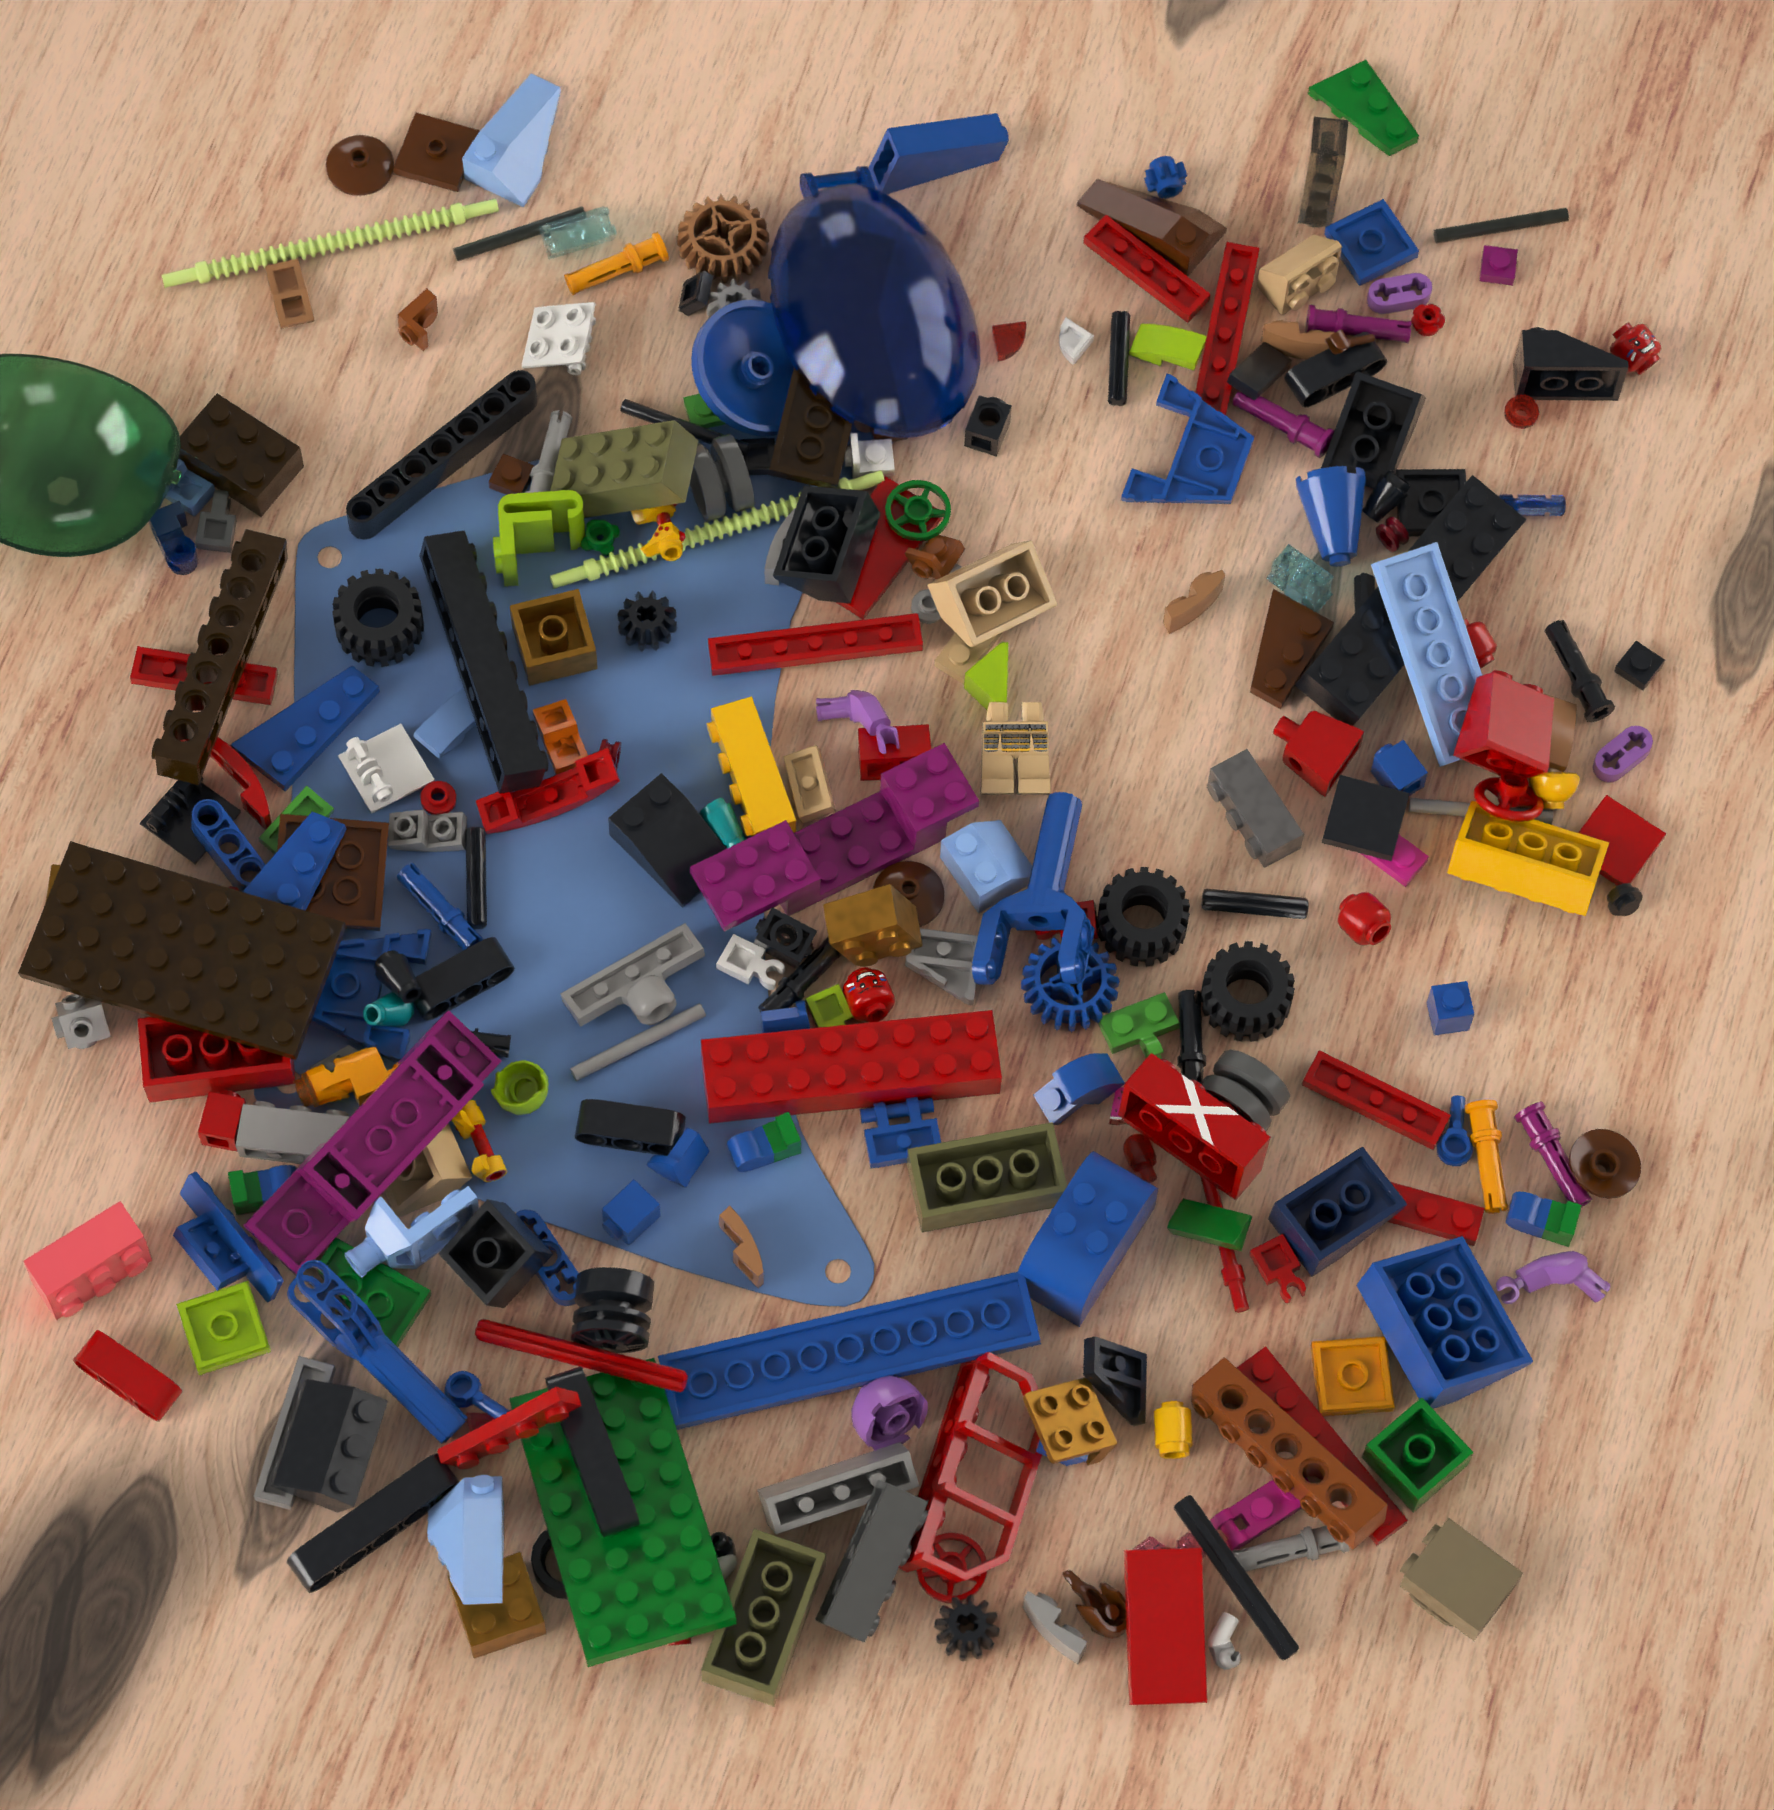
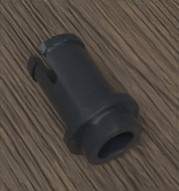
M479 1028L471 1031L496 1056L509 1057L511 1035L478 1032Z

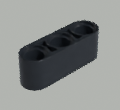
M1362 332V333H1359V334H1357V335H1355V336H1353V337L1362 336V335H1368V334H1370V333H1368V332ZM1375 341L1355 345L1338 355H1334L1330 349H1327L1292 367L1285 374L1284 380L1302 407H1310L1351 387L1357 371L1369 376L1375 375L1385 367L1387 359Z
M495 937L484 939L418 975L416 980L422 993L413 1004L423 1020L435 1019L446 1011H450L501 983L514 972L515 967Z
M585 1099L580 1103L574 1137L579 1142L588 1145L668 1156L684 1132L686 1117L673 1110Z

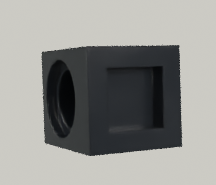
M979 395L965 429L964 446L997 457L1011 421L1012 406L999 398H986ZM989 420L995 422L996 424L992 426H987L982 422Z

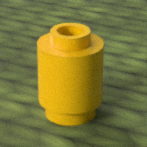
M1180 1401L1161 1403V1408L1154 1410L1155 1447L1159 1449V1456L1166 1459L1188 1457L1190 1455L1189 1448L1193 1446L1191 1409L1184 1407L1183 1402Z

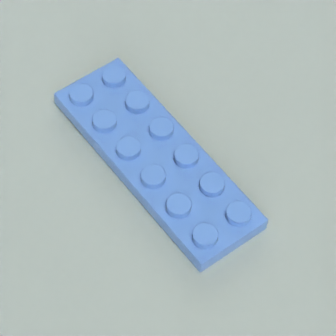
M1435 542L1371 564L1439 767L1462 760L1453 756L1476 679L1482 676L1438 543Z

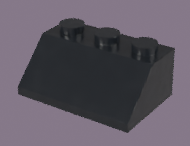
M803 486L773 577L819 601L851 603L880 517V512L869 493L860 490Z
M310 1379L304 1380L270 1486L337 1513L354 1507L388 1400L356 1387Z

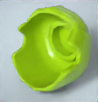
M526 1060L511 1062L495 1074L494 1088L491 1089V1093L503 1110L515 1115L531 1114L541 1107L547 1097L548 1077L543 1069L535 1063Z

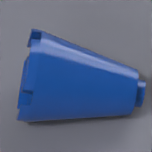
M1336 466L1307 472L1308 479L1302 480L1301 476H1298L1295 479L1296 488L1322 560L1330 562V566L1333 567L1349 565L1351 563L1350 559L1355 558L1358 551L1366 482L1365 470L1356 467V474L1347 473V466Z

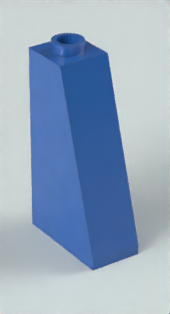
M997 113L887 128L871 161L869 171L879 195H887L999 161L1009 142L1008 131L1005 126H1002Z

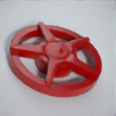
M943 1533L935 1536L933 1546L939 1559L960 1570H967L965 1559L972 1549L977 1553L981 1563L987 1561L979 1544L966 1535ZM955 1540L963 1542L968 1546L960 1553L945 1552L938 1543ZM922 1568L916 1570V1575L920 1586L930 1597L940 1602L951 1604L952 1598L955 1596L961 1602L966 1601L968 1595L975 1596L986 1580L987 1571L981 1573L980 1576L977 1575L968 1579L969 1581L977 1582L976 1585L966 1593L953 1596L956 1582L932 1570L922 1573ZM939 1577L941 1581L947 1583V1595L933 1590L925 1579Z

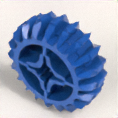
M1054 937L1051 939V948L1041 943L1038 946L1039 955L1031 953L1028 957L1030 965L1023 967L1022 975L1025 979L1021 980V989L1027 991L1024 993L1023 1000L1025 1003H1033L1030 1009L1032 1015L1043 1012L1041 1016L1043 1025L1052 1019L1055 1020L1054 1028L1056 1030L1061 1028L1062 1023L1068 1024V1029L1071 1033L1075 1031L1076 1023H1080L1087 1030L1090 1027V1019L1099 1024L1103 1018L1102 1012L1109 1014L1112 1010L1111 1002L1117 1000L1118 992L1115 988L1119 987V978L1114 976L1117 967L1115 963H1108L1110 958L1108 951L1097 954L1099 945L1097 942L1092 944L1084 981L1076 984V989L1074 990L1073 986L1065 984L1062 980L1060 963L1058 961L1061 944ZM1056 964L1057 975L1049 978L1048 983L1041 984L1040 979L1051 966ZM1099 982L1100 989L1096 995L1084 1003L1083 992L1091 989L1092 984ZM1054 1000H1063L1069 1005H1064Z

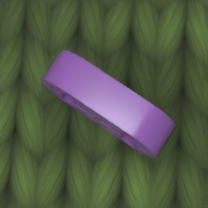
M1421 273L1379 279L1370 285L1367 304L1371 310L1379 314L1415 309L1421 304L1426 305L1429 302L1432 283L1426 275ZM1411 286H1416L1418 290L1422 291L1421 295H1416L1415 291L1410 290ZM1378 292H1383L1385 296H1389L1388 301H1383L1380 296H1377Z
M1631 726L1601 748L1596 754L1593 763V772L1596 777L1604 782H1615L1642 762L1649 755L1653 739L1650 732L1641 726ZM1630 740L1634 742L1641 740L1643 742L1641 748L1635 746L1628 752L1626 750ZM1617 756L1619 757L1615 769L1613 767H1608L1607 769L1603 767L1605 760L1611 762Z

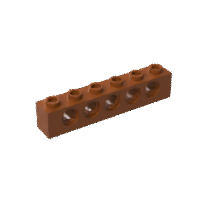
M1225 1357L1192 1384L1191 1402L1197 1414L1204 1419L1209 1418L1218 1426L1221 1435L1228 1442L1238 1444L1245 1451L1247 1458L1257 1468L1263 1467L1272 1475L1273 1481L1278 1488L1285 1493L1290 1492L1300 1501L1303 1510L1313 1518L1318 1517L1327 1526L1329 1533L1335 1540L1340 1543L1345 1542L1354 1550L1385 1522L1388 1504ZM1227 1403L1237 1404L1239 1408L1228 1409L1224 1405ZM1260 1427L1265 1429L1267 1432L1257 1434L1252 1432L1250 1429ZM1289 1452L1293 1457L1282 1458L1278 1453ZM1314 1476L1319 1478L1321 1481L1318 1483H1310L1306 1481L1305 1478ZM1336 1501L1345 1502L1348 1505V1507L1337 1508L1332 1503Z

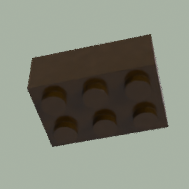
M218 393L174 442L176 456L184 461L188 470L209 481L217 489L229 491V497L260 517L263 516L304 467L301 449L298 445Z

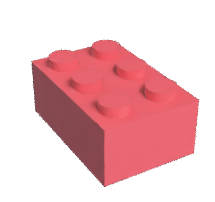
M121 1201L23 1262L35 1289L55 1319L58 1320L62 1316L70 1317L83 1308V1303L95 1296L102 1297L115 1288V1283L127 1276L134 1277L142 1273L147 1268L148 1263L152 1261L144 1235Z

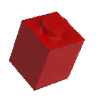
M221 1090L219 1093L208 1092L198 1130L202 1145L238 1152L236 1140L242 1106L246 1104L245 1098H241L238 1093L228 1090Z

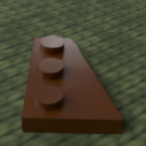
M1273 589L1250 693L1281 709L1296 683L1302 677L1333 629L1334 622Z

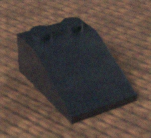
M1540 327L1522 330L1513 362L1515 400L1618 401L1629 368L1628 361L1558 330H1546Z
M1357 371L1321 468L1347 466V473L1355 474L1356 467L1365 470L1366 475L1365 486L1374 489L1381 474L1385 475L1389 469L1394 473L1396 472L1414 432L1426 397L1420 393Z
M662 773L608 818L609 835L682 908L701 892L690 873V867L727 849L690 801Z

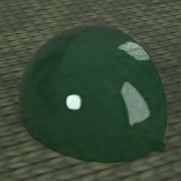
M0 354V543L32 554L50 557H77L96 554L114 548L137 534L161 507L171 484L177 485L181 478V471L176 470L181 447L180 435L173 419L163 407L145 392L107 372L54 357L30 354Z

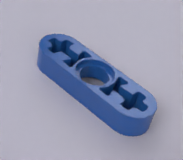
M533 1210L517 1212L516 1215L523 1222L525 1221L526 1224L532 1225L535 1223L533 1226L534 1234L548 1249L553 1250L558 1256L553 1265L542 1266L536 1275L557 1304L562 1306L576 1304L574 1301L578 1271L538 1213ZM560 1270L566 1283L571 1284L574 1282L573 1293L568 1294L566 1291L558 1292L560 1290V1282L555 1274Z

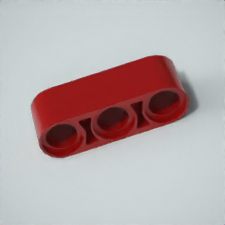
M99 1330L94 1332L73 1359L74 1363L82 1371L157 1422L163 1418L182 1393V1389L174 1381Z

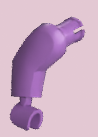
M851 690L847 696L816 698L818 721L850 718V721L854 723L860 722L870 736L876 735L878 749L882 754L887 753L885 744L888 743L895 744L896 748L899 749L897 729L890 726L891 721L874 695L866 691Z
M1575 1251L1540 1257L1516 1270L1517 1278L1513 1279L1509 1276H1503L1496 1283L1497 1291H1501L1506 1287H1512L1509 1293L1501 1296L1504 1304L1514 1303L1519 1298V1289L1522 1287L1525 1291L1531 1293L1550 1284L1565 1285L1574 1283L1594 1302L1604 1298L1605 1294L1601 1292L1602 1289L1605 1292H1608L1610 1289V1284L1588 1267L1587 1257Z

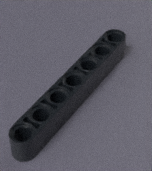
M517 370L508 374L351 498L347 503L346 512L349 530L352 535L359 539H370L533 411L537 405L536 383L533 375L523 370ZM520 390L527 391L524 394H515V392ZM492 411H500V412H501V413H499V414H497V415H491V414H489V413L492 412ZM469 431L475 432V434L469 436L462 435ZM441 452L449 453L448 455L442 457L436 456L438 453ZM414 473H421V474H423V475H421V476H419V477H415V478H414V477H410V475H412V474H414ZM387 494L396 495L393 498H384V496ZM360 515H369V516H370V517H368V518H366V519H362V520H361V519H357V517H359Z

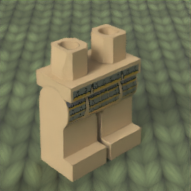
M989 702L986 721L982 723L980 795L1014 794L1013 760H1017V795H1049L1051 793L1048 721H1044L1041 702H1022V721H1008V702Z

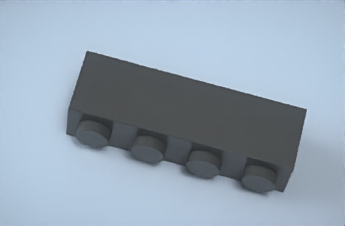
M877 1481L816 1616V1621L864 1643L868 1636L871 1637L875 1633L880 1622V1616L877 1614L883 1601H888L894 1592L896 1581L893 1579L899 1566H904L910 1556L912 1546L909 1543L915 1531H919L927 1518V1510L925 1508L928 1501L887 1482Z

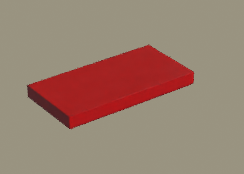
M886 476L884 477L885 481L880 482L870 495L880 512V517L851 603L836 602L862 620L865 619L909 562L905 555L907 549L910 547L918 550L924 542L905 539L890 528L885 516L886 501L892 490L899 484ZM908 490L900 493V495L907 499L916 496ZM895 499L891 505V514L894 521L904 515V507ZM942 517L930 518L925 523L927 532L933 530ZM907 523L900 526L909 532L921 533L917 525Z
M1202 1548L1124 1550L1129 1705L1207 1703Z

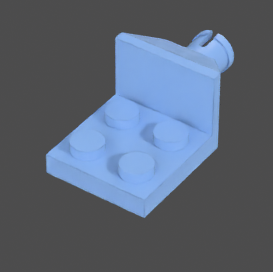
M469 1186L461 1191L454 1190L444 1197L441 1201V1206L431 1213L424 1212L412 1221L411 1228L407 1229L380 1196L375 1200L365 1226L367 1238L351 1251H347L345 1257L353 1270L361 1278L383 1262L390 1268L417 1269L439 1253L479 1209L478 1198Z

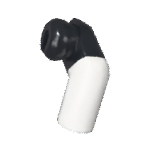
M716 1532L711 1535V1540L725 1581L737 1565L735 1545L733 1540L725 1533Z

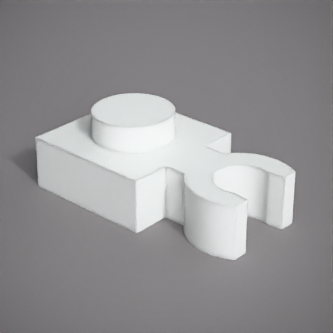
M733 934L716 963V969L748 985L753 976L759 978L764 988L775 990L776 981L769 978L767 973L776 971L783 975L785 965L776 959L764 960L766 949Z

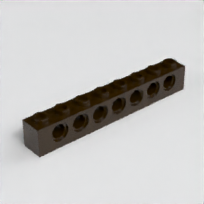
M246 529L241 542H235L231 554L230 569H224L221 576V592L219 597L214 596L210 603L209 622L207 625L203 624L200 628L197 652L189 655L186 665V673L188 674L185 681H179L177 685L174 709H169L166 712L163 723V730L165 731L162 739L157 738L154 742L151 757L156 760L157 775L199 785L287 563V541L285 538Z

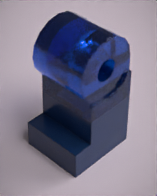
M180 501L148 513L147 517L151 531L170 570L178 575H186L193 572L198 565V557L195 543L192 539L185 536L182 530L188 524Z

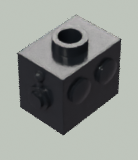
M773 907L767 918L760 919L755 927L758 935L754 944L766 949L765 952L796 969L799 967L803 957H810L815 948L811 942L817 930Z

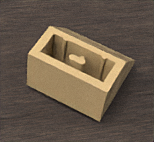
M1313 234L1260 268L1257 280L1258 289L1281 315L1291 309H1300L1306 304L1309 297L1317 292L1324 293L1335 284L1342 245L1338 241Z

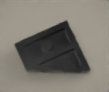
M1096 1336L1084 1339L1083 1376L1130 1425L1145 1424L1147 1354Z

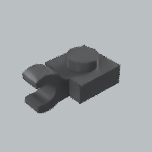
M215 490L211 512L200 511L195 540L196 549L232 552L237 519L235 515L229 514L231 499L228 498L229 491Z

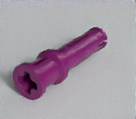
M1309 304L1305 333L1312 330L1334 331L1335 333L1342 329L1344 334L1349 336L1368 332L1374 334L1375 339L1409 343L1412 322L1347 314V311L1343 308H1338L1337 311L1316 309L1315 305Z
M1237 392L1233 399V406L1287 434L1289 442L1293 444L1298 442L1315 451L1314 454L1318 458H1321L1328 450L1334 430L1331 428L1325 430L1310 421L1309 416L1305 414L1297 416L1262 396H1259L1254 401L1242 392Z
M1540 1101L1524 1108L1514 1118L1517 1123H1522L1531 1140L1529 1143L1531 1149L1535 1150V1152H1540L1566 1200L1582 1205L1581 1207L1590 1203L1592 1197L1577 1183L1572 1175L1569 1158L1559 1142L1561 1133L1558 1128H1553L1544 1112L1545 1104Z

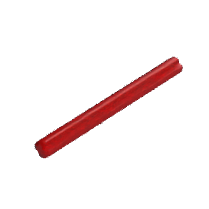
M486 1319L479 1320L475 1329V1336L479 1341L575 1366H582L583 1368L676 1392H683L688 1380L687 1372L681 1369Z

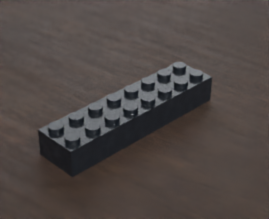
M1472 475L1408 551L1435 542L1438 543L1458 602L1527 519ZM1379 587L1374 590L1295 685L1334 719L1351 726L1355 725L1405 665Z

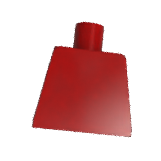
M1310 711L1301 725L1283 715L1275 726L1273 734L1287 742L1282 758L1284 764L1320 795L1326 797L1361 747L1364 731L1317 711Z

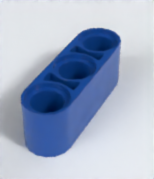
M204 799L194 806L191 820V828L194 835L232 886L237 887L239 891L243 892L250 882L244 881L240 875L245 871H254L258 874L265 866L264 861L217 801ZM205 814H210L217 819V822L211 826L201 824L198 819ZM230 842L235 844L238 850L235 853L226 854L219 847L224 843Z

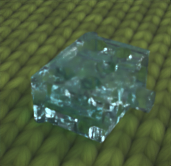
M1289 544L1274 560L1271 573L1267 576L1269 582L1281 589L1286 596L1317 613L1333 595L1331 586L1334 576Z

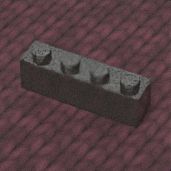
M1314 117L1300 193L1298 223L1319 228L1329 226L1333 222L1346 154L1348 120Z

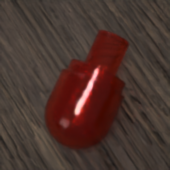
M1142 1134L1130 1135L1123 1144V1153L1127 1163L1133 1172H1139L1143 1180L1152 1183L1157 1180V1175L1153 1168L1157 1163V1156L1151 1141Z

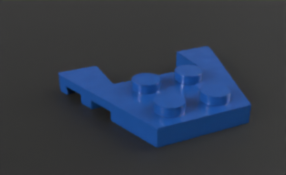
M1166 374L1156 406L1188 416L1189 420L1167 479L1165 480L1132 468L1122 493L1121 501L1231 504L1253 445L1254 436L1221 411H1216L1204 402L1202 397L1180 384L1174 376Z
M419 929L417 933L399 935V933L386 934L383 938L370 940L357 938L341 941L312 1021L365 1048L376 1047L381 1056L395 1063L400 1061L408 1050L411 1036L410 1030L390 1026L369 1025L364 1020L363 1010L366 1005L380 998L383 983L375 976L374 964L383 953L395 950L399 954H404L408 962L426 965L432 937L431 929Z

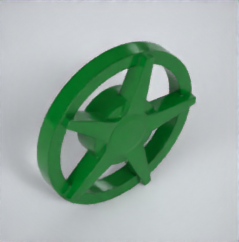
M911 480L898 485L889 494L885 506V516L890 528L899 536L913 541H928L938 536L947 527L951 515V505L946 493L937 485L924 480ZM911 488L925 489L921 496H913L909 499L900 495L901 492ZM930 491L942 500L945 510L932 508V504L928 500ZM894 499L904 507V515L895 521L891 514V505ZM944 517L940 525L927 532L925 523L930 518ZM911 523L917 525L921 533L909 532L900 526Z

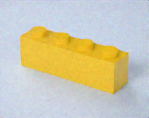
M752 696L711 708V722L707 723L708 733L712 743H719L722 753L717 754L722 773L730 774L733 784L728 785L733 804L741 805L744 815L740 816V823L745 837L754 836L785 820L795 833L796 818Z

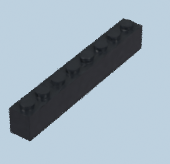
M465 530L425 536L419 557L499 794L540 787L544 773L548 771L547 755L545 751H540L536 723L533 720H529L526 694L523 690H519L516 682V665L513 660L509 661L506 652L507 639L505 633L498 629L495 604L493 601L489 602L486 594V577L483 572L478 571L476 565V548L473 543H469Z

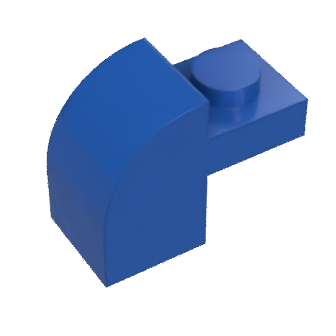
M1093 1053L1077 1058L1053 1072L1054 1078L1033 1094L1049 1123L1053 1122V1125H1059L1084 1104L1102 1103L1121 1088L1125 1082L1107 1053Z

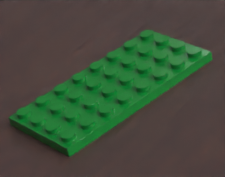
M654 1358L646 1360L649 1362L656 1363ZM602 1372L587 1376L586 1378L634 1502L640 1525L606 1537L602 1536L560 1422L548 1423L538 1428L539 1432L536 1435L521 1439L588 1667L737 1624L664 1388ZM548 1388L509 1398L512 1410L547 1392Z

